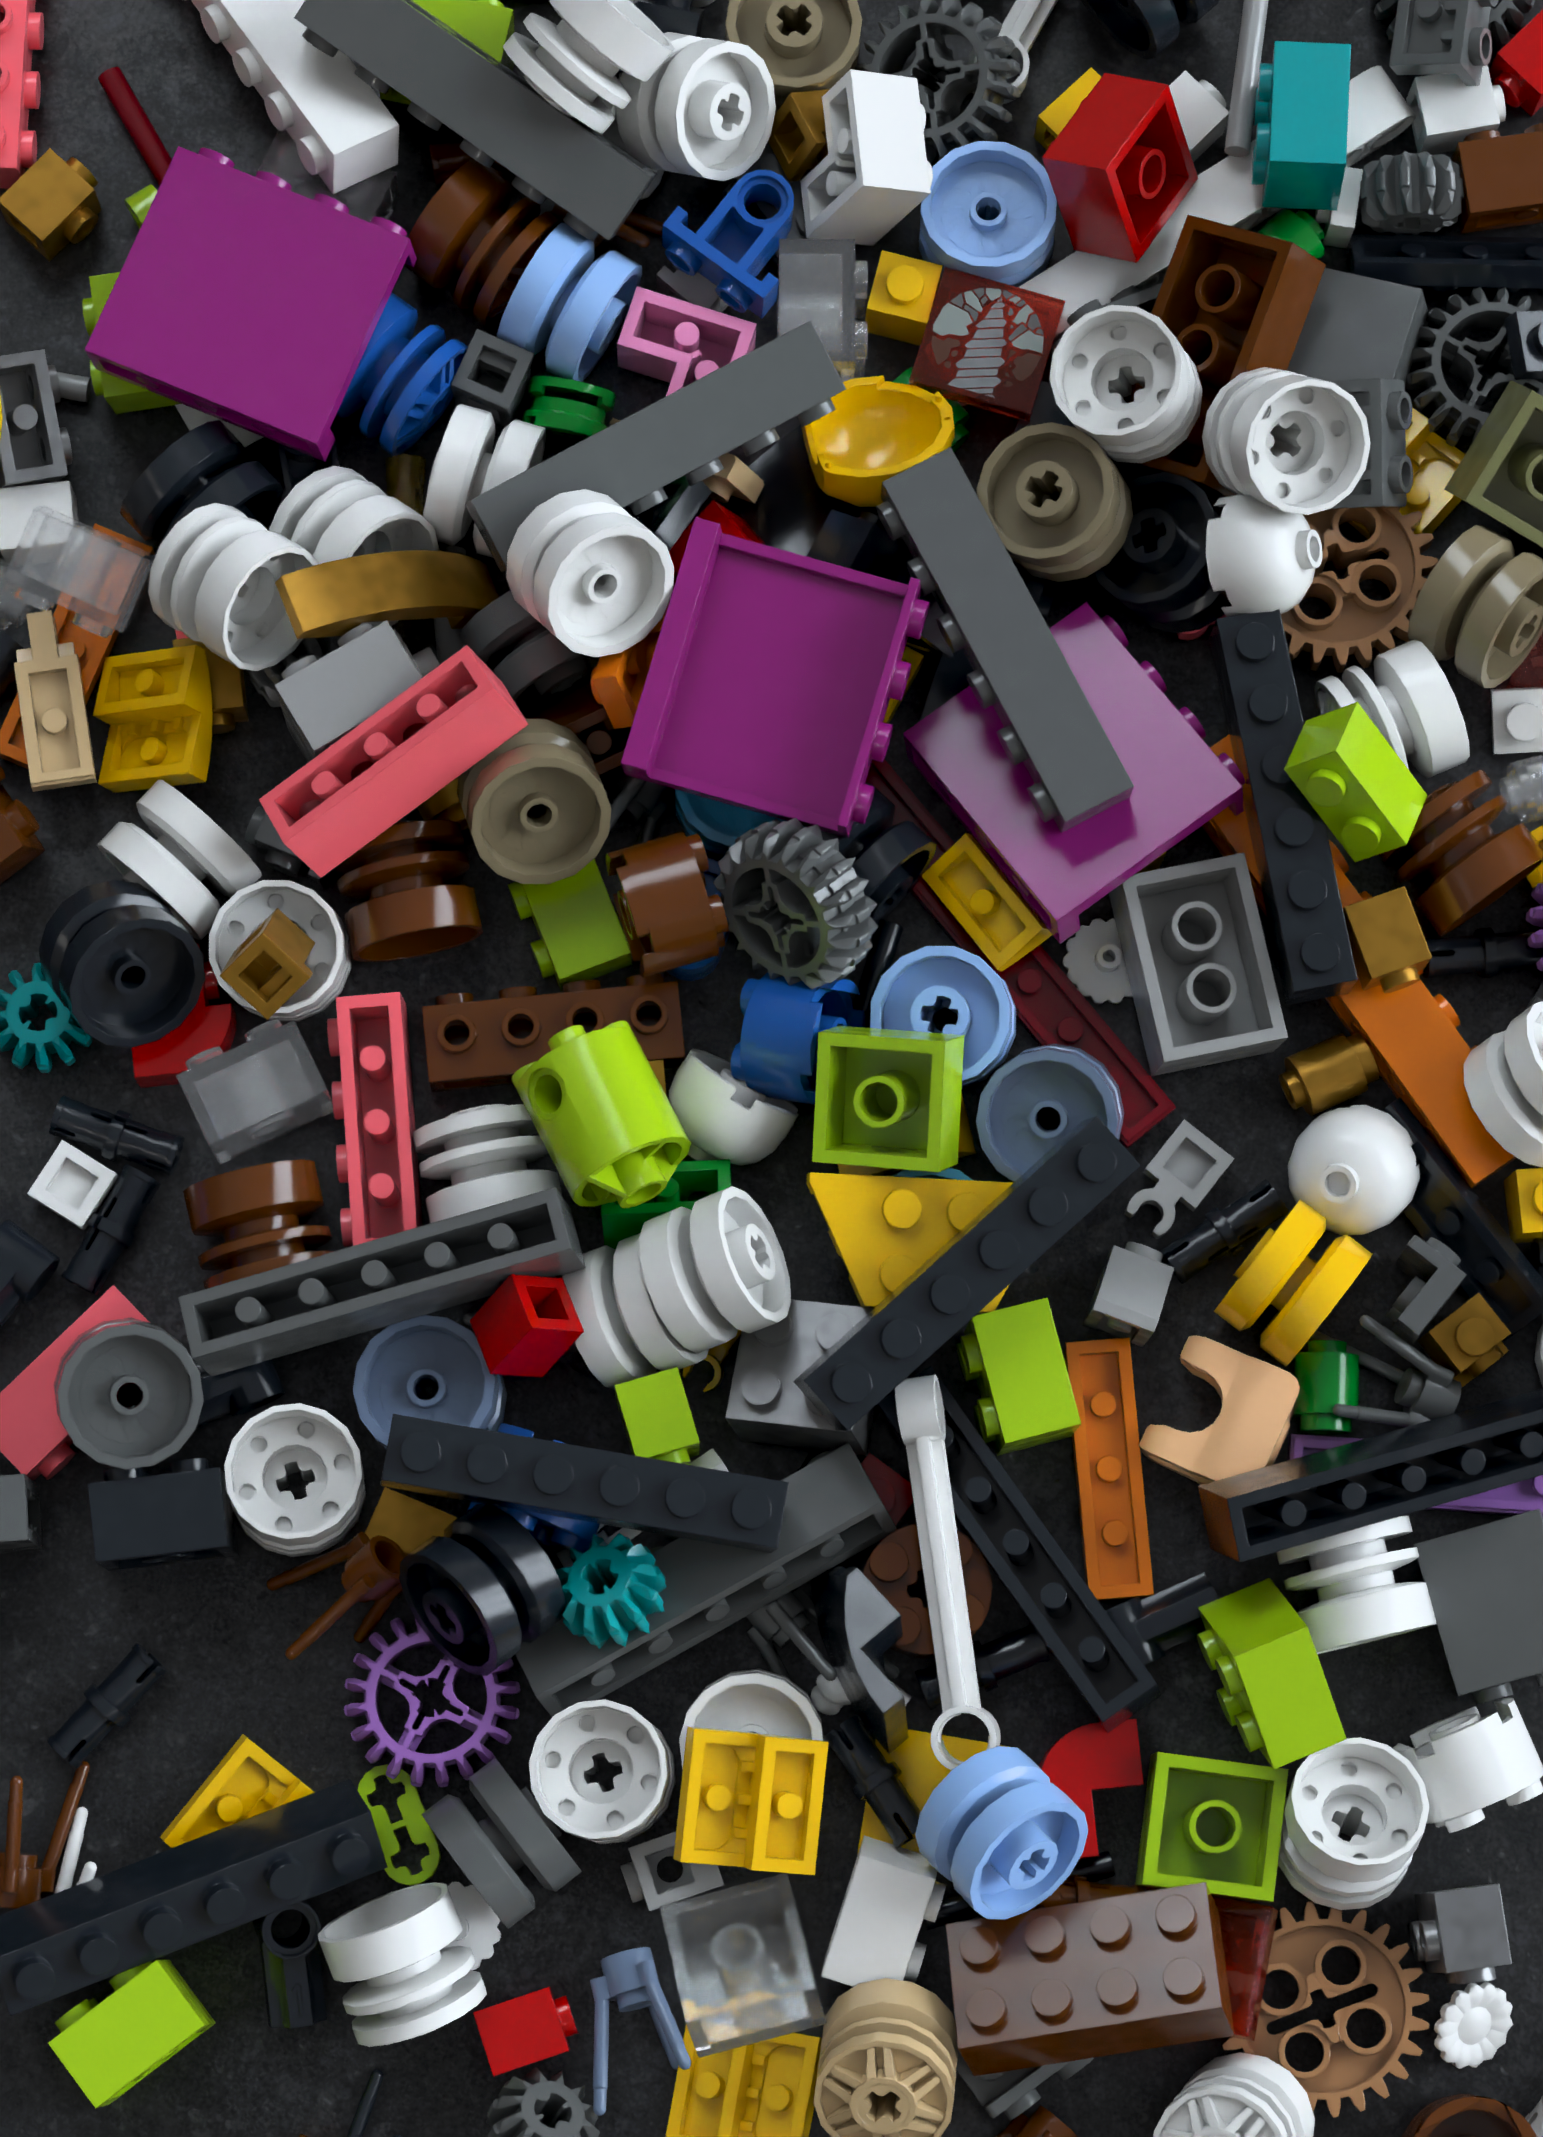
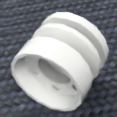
M549 0L554 10L562 18L558 25L535 13H530L523 21L527 30L538 41L540 46L526 36L515 32L506 41L503 48L510 59L522 71L526 81L547 102L563 114L574 117L591 129L604 133L615 120V117L598 95L621 109H624L632 100L623 84L615 76L616 73L621 69L628 75L647 82L675 48L664 33L629 0Z
M1109 305L1086 313L1064 332L1052 354L1049 380L1056 404L1077 429L1099 443L1107 456L1116 462L1145 463L1168 455L1187 439L1200 416L1203 389L1195 364L1163 321L1137 306ZM1139 383L1143 389L1135 391L1133 402L1126 403L1123 397L1130 396L1132 385Z
M1269 367L1240 373L1222 387L1207 410L1202 434L1206 463L1219 484L1236 495H1251L1272 508L1304 515L1331 509L1352 493L1366 470L1371 445L1367 418L1352 395L1332 382Z
M339 466L315 471L295 485L279 505L269 528L270 532L279 533L306 549L319 564L382 552L407 550L438 551L439 547L434 527L422 515L398 499L387 496L377 485L368 482L353 469ZM399 620L388 621V623L392 626ZM379 621V622H362L361 624L371 623V625H372L373 628H374V627H376L377 625L381 624V623L384 622V621Z
M213 503L194 509L178 521L160 544L150 569L148 594L153 612L165 624L175 630L182 631L193 641L202 642L211 652L236 667L259 671L279 663L292 653L302 641V639L296 638L275 582L282 575L315 566L319 563L306 549L279 533L268 531L260 522L248 518L238 509L224 504Z
M1414 639L1377 655L1374 660L1376 685L1362 668L1354 665L1345 669L1342 674L1343 683L1339 678L1330 675L1317 681L1314 686V700L1318 716L1358 702L1405 766L1408 768V758L1417 771L1427 778L1465 763L1470 757L1467 730L1456 697L1435 657L1420 641Z
M262 880L238 890L219 909L209 933V962L219 985L247 1011L263 1017L224 981L220 974L233 952L278 908L315 942L304 963L311 969L313 974L268 1020L301 1021L324 1011L341 994L351 971L349 936L342 919L314 890L290 880Z
M491 1104L468 1108L424 1125L413 1132V1141L417 1153L437 1154L419 1164L420 1176L433 1180H451L452 1183L451 1186L445 1187L426 1198L430 1223L554 1187L562 1195L557 1172L541 1169L527 1170L526 1164L547 1155L548 1151L540 1136H529L538 1131L524 1104Z
M302 1403L272 1406L250 1418L231 1441L224 1464L227 1495L244 1532L264 1549L290 1557L319 1554L341 1542L358 1522L366 1497L360 1450L348 1428L326 1410ZM300 1472L303 1481H315L306 1485V1497L295 1500L291 1491L280 1492V1490L289 1486L288 1475Z
M1399 1516L1276 1552L1279 1565L1309 1560L1310 1572L1290 1577L1283 1581L1286 1590L1316 1589L1319 1602L1297 1612L1308 1626L1317 1654L1352 1647L1437 1624L1426 1582L1395 1583L1392 1570L1414 1561L1419 1557L1417 1547L1387 1552L1385 1541L1413 1532L1409 1516Z
M606 1699L577 1702L555 1714L537 1735L529 1760L531 1790L543 1814L565 1832L598 1844L628 1842L652 1829L668 1809L676 1784L674 1755L662 1732L632 1707ZM606 1757L608 1762L614 1766H622L623 1772L613 1778L614 1789L608 1792L601 1784L590 1782V1775L599 1771L598 1760Z
M1362 1737L1347 1738L1344 1741L1310 1754L1297 1769L1284 1806L1278 1865L1292 1887L1314 1903L1338 1910L1368 1908L1389 1897L1404 1878L1412 1861L1413 1853L1416 1851L1425 1830L1430 1807L1424 1781L1412 1763L1387 1744ZM1344 1833L1352 1837L1350 1842L1342 1840L1339 1837L1340 1834Z
M437 1882L418 1884L387 1893L343 1913L329 1922L318 1933V1939L333 1979L344 1983L360 1981L342 1997L346 2013L356 2016L352 2021V2029L358 2044L368 2047L390 2045L424 2035L463 2016L476 2007L487 1995L480 1972L471 1970L475 1965L471 1948L464 1946L445 1947L463 1931L447 1884Z
M1239 2052L1216 2057L1196 2071L1185 2084L1182 2091L1177 2094L1173 2102L1165 2109L1154 2130L1153 2137H1313L1315 2117L1307 2092L1290 2071L1267 2057Z

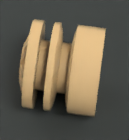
M883 1978L859 1983L836 1999L824 2020L813 2102L821 2126L831 2137H941L951 2122L958 2044L953 2013L935 1993L910 1981Z

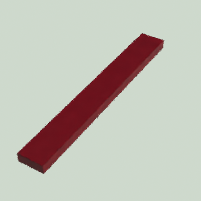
M885 759L883 762L872 760L865 783L875 786L895 805L893 825L904 821L914 822L937 843L936 853L926 869L928 870L955 842ZM921 876L910 892L956 947L980 956L1006 982L1016 1006V1019L1039 1046L1055 1043L1081 1048L1105 1065L1120 1089L1124 1118L1119 1141L1126 1149L1175 1111L1176 1106L1041 945L1004 971H998Z

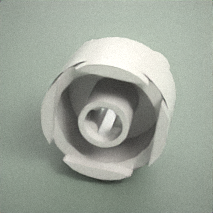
M1508 1697L1494 1700V1705L1498 1711L1494 1714L1481 1718L1475 1706L1410 1735L1415 1748L1401 1743L1393 1747L1395 1751L1412 1763L1425 1783L1430 1807L1427 1824L1435 1823L1436 1827L1446 1826L1449 1833L1456 1832L1482 1821L1485 1818L1482 1808L1503 1799H1506L1508 1806H1513L1543 1793V1786L1540 1778L1543 1776V1765L1514 1698Z

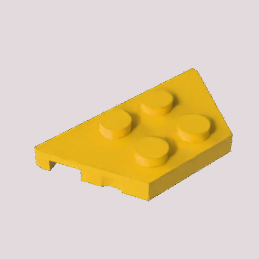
M810 1172L807 1174L806 1184L811 1195L814 1194L829 1228V1236L837 1254L843 1259L849 1273V1281L861 1307L875 1308L1013 1183ZM1008 1286L978 1313L995 1311Z

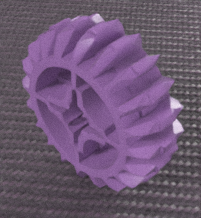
M395 1618L391 1620L390 1624L398 1640L388 1645L380 1634L374 1632L369 1637V1641L381 1652L376 1661L374 1662L366 1655L357 1653L353 1659L357 1666L369 1671L367 1680L347 1678L345 1681V1688L347 1690L364 1693V1702L350 1703L344 1706L345 1715L348 1717L365 1715L368 1722L351 1732L352 1739L355 1742H360L374 1735L378 1743L368 1750L365 1758L371 1764H374L388 1751L394 1757L387 1767L386 1775L392 1779H395L400 1774L401 1769L407 1763L413 1765L411 1773L412 1786L422 1787L425 1781L426 1768H435L437 1785L440 1788L448 1787L450 1782L447 1767L457 1764L460 1774L468 1781L469 1777L474 1774V1770L467 1758L477 1753L485 1764L496 1758L484 1746L490 1736L504 1745H508L512 1739V1736L507 1731L495 1726L499 1717L508 1720L519 1719L520 1710L518 1708L501 1705V1696L515 1695L520 1692L519 1682L507 1681L499 1683L497 1677L498 1674L512 1668L514 1663L510 1658L488 1676H483L487 1691V1704L485 1713L482 1715L458 1700L455 1693V1684L461 1667L454 1664L446 1655L443 1660L440 1659L435 1669L425 1676H413L392 1666L405 1653L419 1647L434 1645L416 1619L418 1632L408 1634L402 1620ZM450 1669L443 1681L445 1686L442 1694L450 1702L449 1704L463 1712V1715L457 1716L448 1710L439 1715L434 1709V1717L425 1716L419 1728L415 1730L422 1717L420 1712L423 1704L415 1697L416 1694L413 1691L405 1688L402 1684L407 1682L419 1689L426 1683L431 1689V1682H441L445 1672ZM382 1683L402 1694L409 1703L410 1714L398 1743L386 1730L380 1715L379 1692ZM449 1721L474 1732L466 1742L452 1750L436 1754L416 1752L421 1740L426 1737L434 1725L440 1722Z

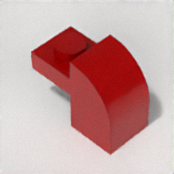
M197 944L203 954L205 980L198 1003L183 1023L158 1041L132 1047L134 1078L140 1088L176 1085L197 1080L215 1069L231 1048L236 1032V1013L232 1004L210 1006V999L220 998V985L210 962H205V955L200 944Z
M1127 1719L1109 1733H1107L1100 1722L1078 1727L1054 1742L1039 1764L1041 1770L1049 1777L1050 1783H1053L1085 1813L1088 1835L1080 1858L1099 1856L1092 1791L1137 1787L1144 1784L1136 1719Z

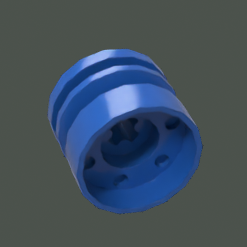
M391 292L336 415L340 418L349 417L366 403L359 423L360 433L367 438L376 437L381 433L379 438L380 447L392 456H398L411 448L437 422L453 398L451 383L468 346L458 339H450L444 344L446 339L445 330L439 325H429L412 338L418 321V312L393 292Z

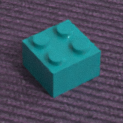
M1275 41L1272 63H1260L1258 88H1256L1254 126H1257L1256 142L1253 147L1251 185H1263L1262 207L1337 210L1347 156L1351 44Z

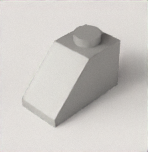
M1130 1241L1127 1242L1125 1249L1113 1245L1106 1258L1082 1325L1116 1338L1130 1337V1343L1143 1347L1155 1332L1174 1267L1161 1263L1164 1255L1146 1245Z

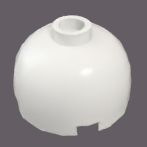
M1238 494L1219 498L1214 506L1223 507L1221 517L1209 519L1207 524L1206 560L1213 592L1225 590L1228 600L1232 605L1221 608L1224 614L1229 617L1245 613L1272 612L1280 609L1281 614L1288 612L1301 602L1313 582L1315 568L1321 565L1323 552L1318 533L1310 529L1303 514L1272 508L1251 495Z
M691 1049L677 1070L669 1090V1102L691 1142L688 1155L697 1161L730 1159L732 1164L746 1165L757 1163L774 1152L793 1127L799 1115L797 1114V1107L790 1101L766 1098L765 1095L747 1087L745 1081L735 1080L731 1074L730 1062L706 1051Z
M1351 1105L1349 1108L1330 1110L1315 1118L1298 1136L1288 1163L1289 1189L1296 1203L1301 1199L1326 1218V1230L1339 1235H1363L1390 1224L1413 1199L1420 1179L1419 1164L1416 1166V1156L1411 1147L1414 1143L1408 1131L1386 1112L1367 1105Z

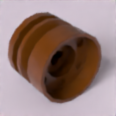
M471 159L445 181L417 219L408 236L417 260L414 267L404 264V266L434 289H442L460 275L453 294L454 304L461 309H469L474 305V318L485 327H494L501 322L509 299L538 248L560 223L565 222L553 212L546 211L539 216L541 212L540 204L528 197L521 199L507 210L514 191L511 184L512 181L493 167L488 168L475 159Z
M1478 770L1459 781L1447 783L1429 794L1407 845L1379 854L1384 862H1390L1411 849L1415 855L1397 870L1394 875L1400 883L1406 882L1425 872H1428L1434 879L1418 898L1416 905L1440 936L1451 932L1474 917L1543 863V848L1524 823L1511 826L1498 834H1495L1489 826L1508 804L1503 795L1496 796L1478 808L1472 804L1493 783L1484 770Z
M451 820L397 822L335 867L336 871L346 873L337 880L340 895L350 898H370V900L351 908L344 914L354 960L362 962H387L420 957L458 947L476 939L483 933L474 888L465 885L444 884L461 876L470 869L467 854L457 851L464 845L460 823Z
M285 1160L241 1168L204 1179L190 1185L183 1191L193 1234L209 1237L223 1236L224 1243L214 1246L198 1256L199 1265L202 1270L229 1269L203 1282L205 1289L334 1252L324 1250L307 1252L331 1241V1231L329 1226L300 1225L298 1220L325 1205L316 1165L313 1160Z

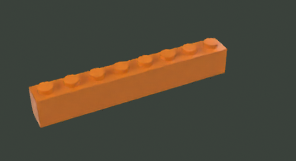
M1227 735L1210 747L1216 756L1224 752L1235 762L1230 735ZM1243 802L1244 811L1239 815L1235 816L1227 807L1203 824L1202 827L1223 857L1245 853L1256 903L1267 917ZM1329 840L1342 907L1344 908L1372 898L1367 891L1359 894L1345 875L1349 871V866L1336 845ZM1423 970L1418 971L1419 976L1423 974ZM1358 978L1349 994L1325 998L1350 1034L1359 1033L1362 1035L1374 1056L1380 1076L1397 1099L1400 1097L1472 1189L1517 1158L1507 1152L1490 1135L1471 1106L1464 1086L1463 1064L1469 1053L1477 1045L1470 1049L1457 1031L1456 1027L1460 1025L1459 1017L1451 1004L1441 994L1433 997L1421 979L1415 984L1390 993H1384L1381 985L1363 991Z

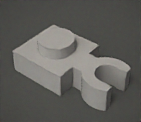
M1184 1119L1143 1171L1144 1174L1157 1184L1154 1188L1143 1189L1137 1192L1127 1204L1125 1215L1131 1219L1142 1205L1151 1204L1156 1206L1161 1213V1221L1156 1225L1151 1235L1156 1239L1162 1237L1168 1232L1175 1220L1176 1211L1174 1205L1179 1200L1191 1211H1194L1235 1158Z

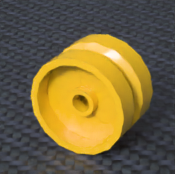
M1301 1199L1275 1231L1269 1228L1234 1273V1276L1238 1278L1214 1310L1216 1314L1238 1331L1250 1328L1269 1304L1279 1310L1261 1334L1260 1347L1285 1367L1318 1329L1373 1255L1346 1234L1335 1238L1320 1258L1314 1261L1308 1256V1253L1325 1232L1326 1218Z

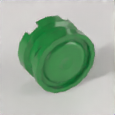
M551 376L530 377L527 394L532 397L531 408L523 411L522 421L546 428V438L557 441L560 438L585 440L607 428L604 424L606 413L613 411L616 395L605 388L576 380Z

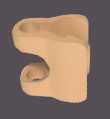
M1189 1336L1180 1354L1181 1364L1193 1375L1205 1380L1215 1388L1221 1398V1412L1214 1423L1202 1431L1189 1433L1166 1425L1150 1424L1138 1445L1140 1451L1151 1461L1201 1485L1273 1465L1291 1426L1290 1420L1294 1414V1404L1300 1390L1297 1378L1286 1370L1243 1354L1207 1337Z

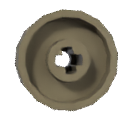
M729 0L725 24L726 41L748 45L764 60L774 84L776 114L790 93L831 89L850 69L856 70L855 66H857L860 48L862 16L857 0Z
M1053 422L1026 426L1002 440L985 461L977 486V496L1012 561L1034 577L1056 582L1086 578L1109 564L1124 544L1133 517L1130 489L1117 466L1107 456L1099 443L1076 427Z
M1475 525L1468 529L1445 551L1430 572L1410 616L1409 640L1415 639L1422 642L1436 660L1447 661L1455 656L1454 664L1459 674L1483 688H1495L1507 680L1523 663L1543 632V559L1533 553L1525 552L1515 557L1512 541L1485 525Z
M526 719L529 725L458 776L457 796L480 858L497 875L521 884H551L577 874L597 857L609 835L611 806L588 747L567 727L547 719Z

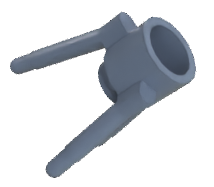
M650 1947L629 1949L603 1958L600 1961L603 1976L590 1980L595 2002L593 2111L599 2116L606 2112L610 2001H617L619 2012L634 2011L648 2007L671 2067L674 2070H678V2065L683 2070L691 2067V2060L685 2048L683 2038L660 1986Z

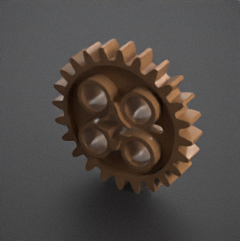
M1401 507L1327 509L1309 515L1303 514L1310 529L1318 533L1323 552L1321 565L1315 568L1313 582L1303 599L1309 597L1322 599L1331 609V615L1317 620L1309 618L1302 612L1299 604L1288 612L1281 614L1286 642L1289 643L1288 651L1291 662L1302 650L1310 652L1311 670L1316 671L1321 664L1323 656H1332L1334 666L1337 672L1340 673L1345 668L1348 655L1354 654L1359 664L1363 668H1368L1372 660L1373 647L1381 654L1396 648L1392 634L1406 642L1410 641L1408 638V619H1410L1417 597L1427 580L1422 576L1429 575L1438 563L1437 558L1421 555V553L1430 548L1434 539L1433 534H1414L1413 532L1422 518L1420 511L1402 516L1399 512ZM1351 521L1360 523L1368 530L1370 539L1360 543L1348 541L1340 533L1339 525ZM1384 551L1388 555V558L1385 560L1370 559L1363 561L1369 558L1372 553ZM1326 561H1332L1336 569L1347 568L1344 579H1337L1334 571L1323 572ZM1366 579L1380 580L1387 585L1391 596L1381 601L1371 600L1363 595L1359 588V583Z
M1312 1901L1306 1902L1304 1920L1299 1922L1294 1920L1291 1913L1285 1907L1279 1910L1281 1929L1274 1931L1261 1920L1256 1923L1258 1933L1262 1939V1942L1257 1946L1260 1953V1974L1247 1972L1243 1965L1234 1963L1235 1967L1228 1966L1229 1962H1225L1227 1973L1229 1971L1240 1972L1243 1975L1259 1978L1252 1995L1246 1993L1235 1995L1232 1987H1230L1234 1995L1230 1996V2002L1233 1997L1240 1996L1241 2001L1245 2004L1235 2014H1232L1233 2026H1235L1237 2034L1222 2045L1223 2050L1243 2049L1244 2053L1267 2057L1290 2071L1307 2092L1312 2111L1315 2109L1317 2099L1325 2100L1332 2118L1338 2117L1341 2108V2098L1349 2097L1359 2112L1364 2111L1365 2097L1363 2090L1370 2087L1376 2094L1386 2099L1390 2095L1383 2077L1390 2073L1397 2078L1406 2080L1409 2076L1406 2069L1398 2061L1401 2054L1410 2056H1421L1422 2050L1410 2041L1408 2037L1410 2031L1429 2029L1428 2022L1412 2016V2007L1429 2001V1995L1410 1992L1408 1984L1417 1979L1423 1971L1421 1968L1402 1970L1398 1962L1405 1956L1410 1947L1405 1943L1389 1950L1383 1944L1391 1927L1387 1923L1379 1927L1372 1934L1365 1931L1367 1911L1363 1909L1360 1910L1351 1923L1342 1921V1910L1334 1908L1330 1909L1327 1919H1319ZM1240 1939V1940L1236 1943L1237 1946L1239 1947L1240 1951H1241L1240 1945L1245 1942V1940H1242V1939ZM1336 1947L1347 1948L1358 1959V1975L1350 1984H1333L1323 1974L1322 1959L1330 1949ZM1270 1972H1287L1295 1979L1298 1986V1996L1290 2007L1285 2009L1271 2008L1262 1999L1260 1993L1261 1981ZM1367 1984H1374L1377 1987L1378 1991L1375 1996L1334 2012L1332 2014L1334 2025L1330 2028H1323L1319 2020H1311L1275 2035L1269 2034L1267 2031L1268 2023L1308 2008L1312 2004L1310 1993L1313 1991L1321 1990L1325 1999H1332ZM1243 1995L1251 1996L1247 2002L1243 2000ZM1357 2010H1371L1378 2014L1383 2021V2037L1374 2047H1358L1347 2035V2021L1351 2014ZM1295 2034H1311L1322 2045V2061L1312 2071H1297L1286 2060V2043Z

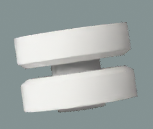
M673 32L664 33L675 49L647 82L641 81L624 71L620 77V82L632 99L624 109L615 106L618 132L628 153L648 168L718 181H726L743 175L760 158L771 136L775 116L774 84L764 60L748 45Z
M459 404L456 407L434 460L423 517L434 527L437 542L454 546L465 537L473 520L465 505L468 501L542 462L546 442V428L515 419L503 429L492 454L495 437V423L492 413L464 404ZM474 522L473 541L477 553L493 558Z
M582 489L559 493L540 504L518 527L507 553L506 579L514 600L572 652L591 657H601L621 653L640 642L662 619L673 592L674 565L667 546L608 495Z
M157 780L139 799L136 805L141 819L158 839L155 840L135 824L118 822L97 846L109 862L123 875V879L126 882L139 883L158 895L191 936L197 940H202L210 932L221 906L201 881H206L223 895L232 897L238 890L254 884L262 876V873L243 849L208 815L174 787L163 780Z
M1542 1001L1533 1004L1514 1018L1505 1031L1493 1034L1474 1048L1463 1064L1465 1089L1471 1106L1485 1129L1507 1152L1526 1164L1543 1167Z
M731 1186L696 1201L692 1210L681 1206L644 1222L639 1236V1259L645 1285L657 1314L669 1333L685 1349L700 1353L736 1337L738 1330L752 1333L778 1323L787 1317L791 1304V1289L784 1253L774 1229L762 1209L745 1191Z
M640 1233L619 1241L616 1249L605 1245L583 1253L586 1268L562 1275L584 1330L575 1341L576 1347L591 1373L605 1387L615 1390L614 1385L654 1374L657 1369L664 1371L678 1367L679 1370L706 1359L709 1351L708 1349L697 1353L685 1349L669 1333L657 1314L646 1288L640 1264Z
M762 1669L730 1672L707 1685L689 1707L679 1738L682 1769L687 1726L756 1732L824 1741L821 1717L809 1695L786 1676Z

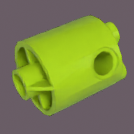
M623 1020L617 1021L603 1029L589 1033L585 1032L582 1025H574L556 1033L548 1041L551 1051L538 1061L529 1063L517 1070L512 1075L511 1080L572 1200L579 1206L594 1207L618 1201L622 1208L635 1207L651 1200L665 1189L677 1166L688 1154L691 1142L629 1023Z

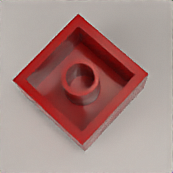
M1104 73L1088 96L1082 100L1077 111L1057 138L1050 143L1047 151L1042 156L1074 250L1134 263L1140 260L1198 179L1169 85Z

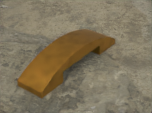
M430 550L392 551L339 559L282 575L275 582L297 639L343 636L362 622L447 617L451 629H461L476 613L499 597L488 568L484 563L466 555Z

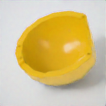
M884 375L853 378L844 381L843 384L846 390L831 397L836 410L804 427L801 426L810 465L820 489L826 495L858 507H876L883 503L881 499L883 481L951 447L955 436L952 407L939 391L933 394L916 385L885 381Z

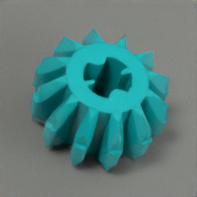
M40 963L33 965L32 981L28 983L25 982L17 970L11 971L8 977L16 990L11 995L0 989V1006L6 1009L0 1011V1030H3L0 1033V1052L15 1048L12 1063L20 1069H23L35 1054L36 1064L41 1073L50 1072L52 1067L51 1054L58 1053L61 1060L67 1066L75 1063L74 1054L68 1048V1045L73 1041L80 1046L89 1047L93 1041L92 1037L85 1033L83 1029L77 1027L79 1024L42 975ZM47 1005L51 1013L57 1016L56 1018L46 1020L45 1030L37 1031L30 1020L27 1021V1018L37 1017L39 1012L38 1006Z
M618 1533L608 1545L602 1537L593 1534L591 1548L585 1553L570 1548V1558L573 1562L572 1567L555 1569L566 1600L565 1611L562 1616L564 1618L563 1623L573 1635H577L578 1638L585 1636L591 1645H595L599 1649L610 1637L613 1638L616 1644L626 1647L628 1633L635 1628L638 1631L650 1634L649 1622L646 1616L648 1614L665 1612L663 1607L664 1601L658 1593L667 1587L665 1576L660 1568L655 1565L656 1559L646 1546H642L641 1543L634 1546L631 1540L621 1533Z

